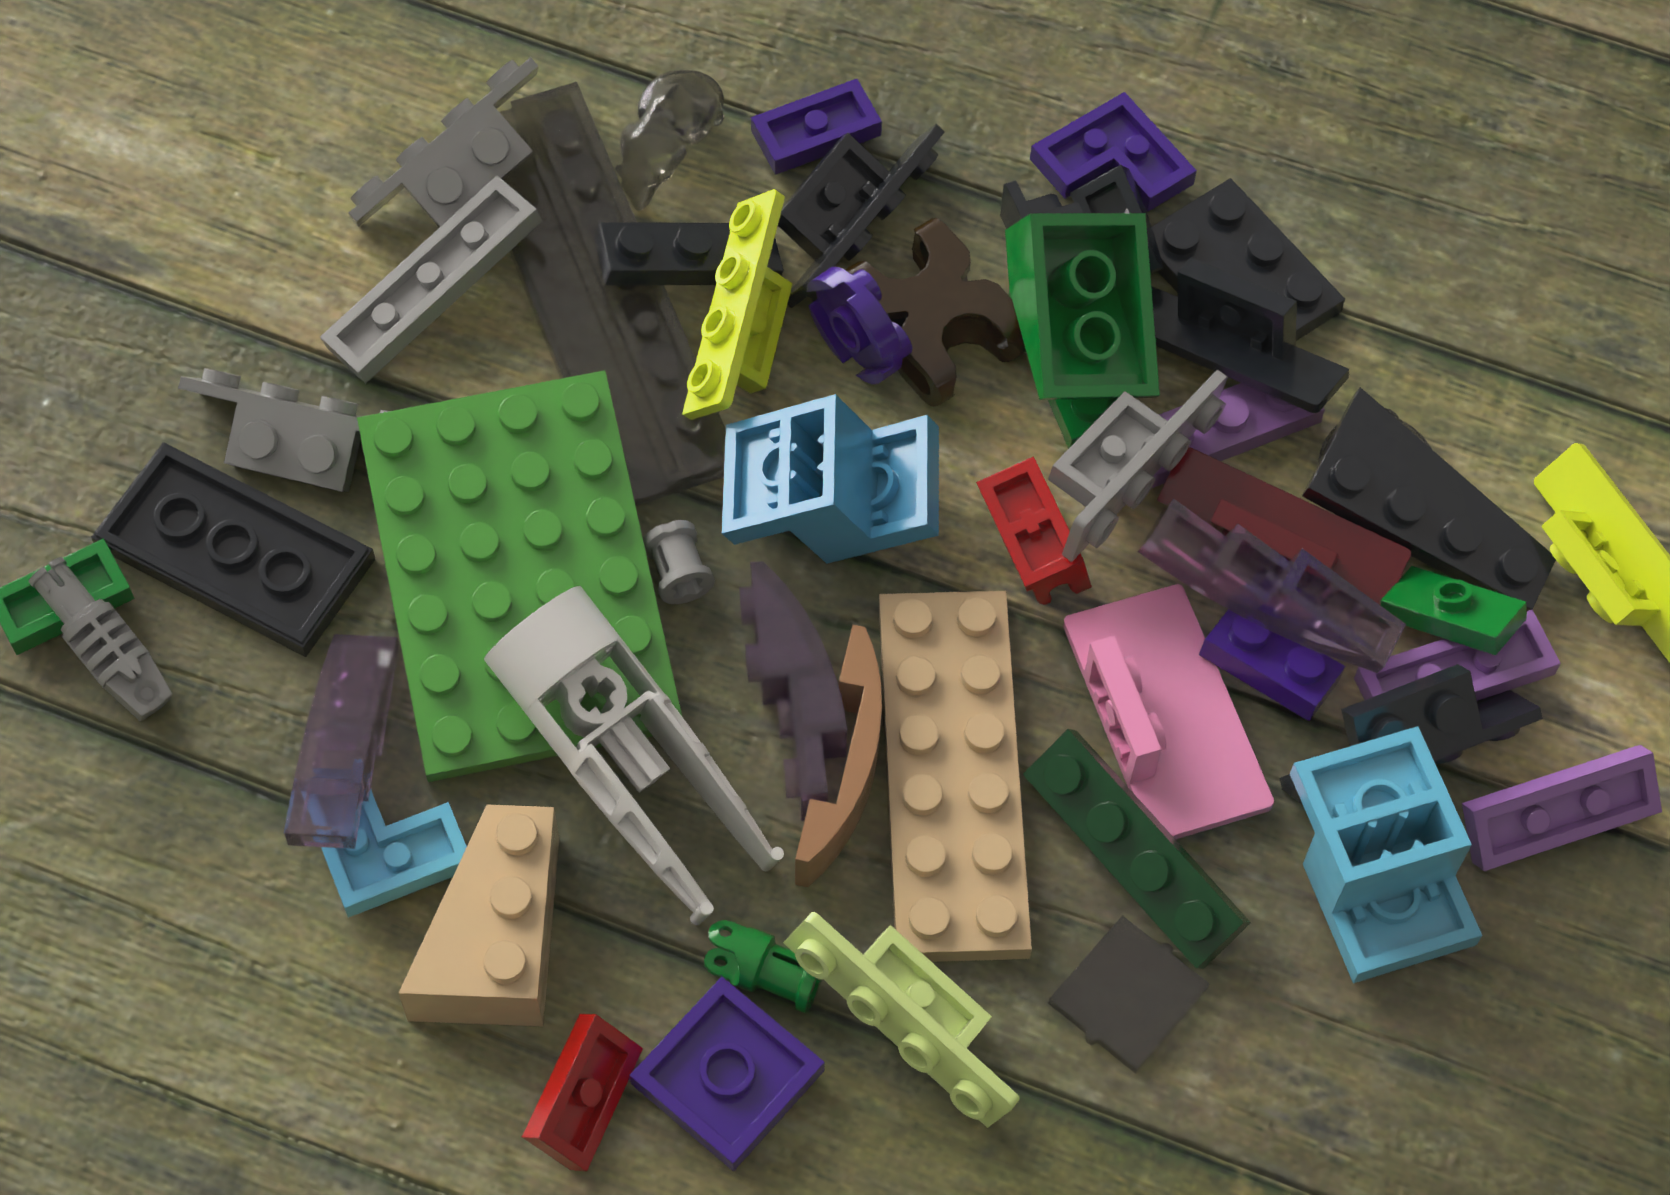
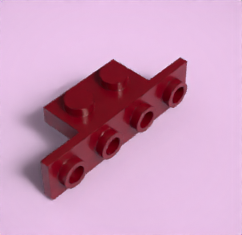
M1191 447L1187 449L1182 459L1170 471L1157 498V502L1221 531L1218 542L1237 552L1252 557L1257 548L1279 558L1275 569L1310 585L1315 575L1381 606L1380 600L1398 583L1411 557V551L1408 548Z

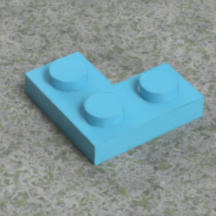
M364 771L301 794L348 918L452 878L467 848L449 802L385 826Z

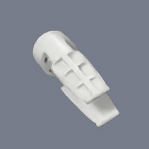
M576 586L563 592L537 609L508 632L487 653L484 658L487 665L560 757L573 777L653 872L693 912L690 916L691 923L694 925L701 924L713 912V905L594 747L599 743L602 744L639 793L655 783L670 770V767L632 720L636 715L641 714L640 720L763 871L771 870L783 858V849L780 847L771 848L747 810L746 805L732 788L704 744L700 742L671 703L669 697L657 685L581 586ZM609 656L640 695V697L626 707L627 687L623 679L613 669L600 665ZM585 690L591 698L597 692L606 698L607 701L601 710L602 714L596 706L590 712L581 706L580 703L586 693ZM555 699L560 703L561 717L566 727L574 734L584 737L579 741L577 747L574 746L544 707Z

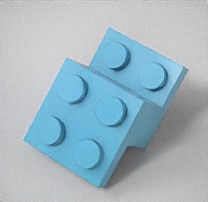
M1418 726L1293 764L1290 776L1315 832L1303 866L1353 983L1478 944L1482 933L1456 878V874L1472 844Z

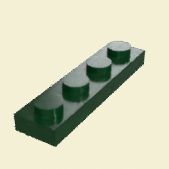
M1067 729L1023 773L1025 778L1196 969H1204L1251 923L1077 730Z

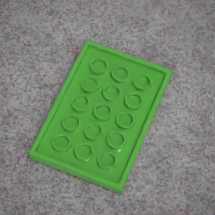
M605 370L357 417L428 782L558 756L487 665L484 658L520 622L556 596L576 586L583 588L682 716ZM610 656L600 664L613 669L623 679L627 687L625 707L640 697ZM585 690L586 693L580 703L581 706L588 712L596 706L602 714L601 710L607 701L606 698L599 692L591 698ZM555 699L544 707L574 746L577 747L579 741L584 737L574 734L566 727L561 717L560 703ZM640 713L632 718L646 738L653 736L640 720ZM599 743V744H597V745L594 746V747H595V748H598V747H603V746H602L601 743Z

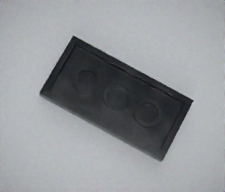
M165 442L161 444L91 536L93 543L104 538L114 558L304 657H307L375 561L372 548Z

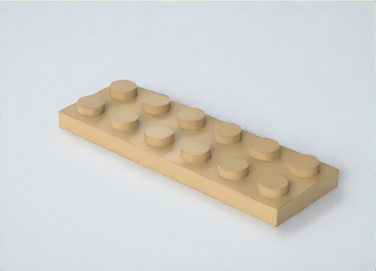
M1006 591L879 594L894 928L931 962L1030 959L1032 946Z

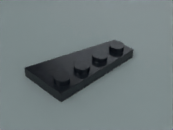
M1359 387L1352 396L1302 497L1339 517L1408 548L1411 551L1412 557L1453 579L1462 580L1484 589L1526 601L1527 611L1532 610L1556 561L1552 553Z

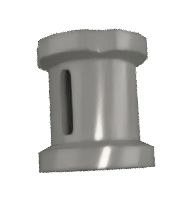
M675 520L656 526L643 538L646 556L654 559L661 578L658 586L659 594L662 600L668 604H682L698 599L708 593L715 583L711 569L702 564L695 546L697 542L695 526L687 520Z

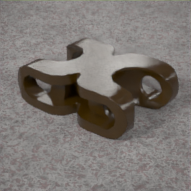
M931 218L913 229L915 235L912 253L913 260L921 271L918 275L903 280L889 278L867 261H858L845 270L850 274H854L859 269H863L877 282L882 293V299L879 303L886 311L891 322L897 323L906 332L912 344V353L902 359V367L898 372L924 402L931 407H936L955 396L956 366L947 353L951 347L964 343L980 345L1001 362H1010L1026 353L1012 299L998 283L987 279L968 281L967 274L970 271L971 265L970 251L945 223L937 218Z

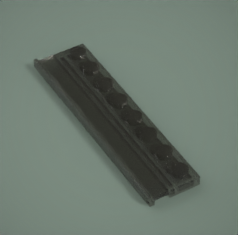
M570 83L510 101L511 109L501 111L500 113L533 150V153L502 180L537 209L542 222L510 250L509 253L560 379L606 371L635 506L724 478L726 429L719 412L693 420L682 415L688 394L687 380L695 366L696 359L665 286L605 285L594 239L599 222L637 221L578 83Z

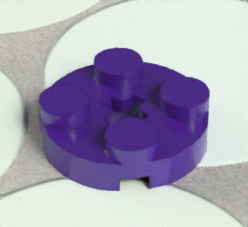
M831 267L807 284V292L816 291L818 298L808 305L818 331L828 347L842 363L853 357L859 365L865 368L856 375L864 382L876 385L902 367V359L912 353L911 341L906 332L897 323L891 322L886 311L879 303L882 299L881 290L875 279L868 272L859 269L854 274H850L840 267Z

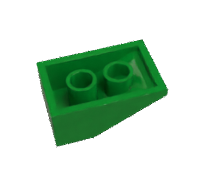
M1034 213L1027 215L1006 229L1009 291L1039 400L1118 399L1125 391L1134 398H1156L1160 396L1146 213Z

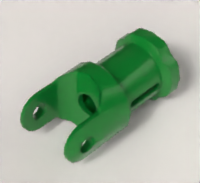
M720 920L711 925L708 932L709 940L718 948L709 950L705 955L704 965L708 972L717 977L722 976L727 981H730L732 985L752 993L760 988L795 1002V1010L806 1013L809 1011L823 979L815 978L807 973L799 965L793 951L777 945L775 936L753 927L747 928L728 920ZM727 930L731 935L724 937L719 932ZM723 960L725 961L726 965L717 966L715 964V961Z

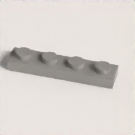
M498 175L495 176L320 336L321 340L330 352L366 384L542 222L537 209Z

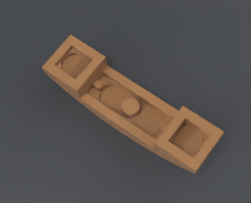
M852 625L839 678L838 710L853 712L858 715L837 803L833 804L810 799L795 858V885L809 887L837 858L861 818L874 781L879 755L882 695L875 651L866 627Z

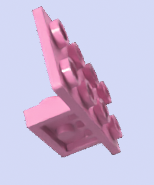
M1171 585L1065 617L1063 623L1064 631L1126 784L1175 839L1269 812L1272 809L1274 798L1218 667L1199 655L1205 637L1182 585Z

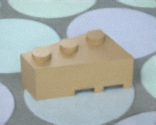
M486 805L399 991L407 1021L543 1027L559 849V834L554 807Z

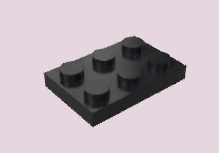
M1231 178L1152 226L1163 269L1158 272L1177 293V271L1190 258H1194L1296 300V341L1342 312L1345 298Z

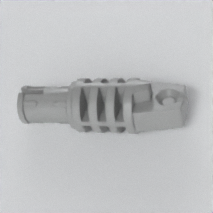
M63 557L50 561L49 566L51 569L48 572L43 566L28 582L33 588H36L64 623L61 628L63 632L62 638L102 688L110 693L139 721L150 717L171 700L172 692L149 651L109 602H104L103 599L94 600L66 565L67 562Z

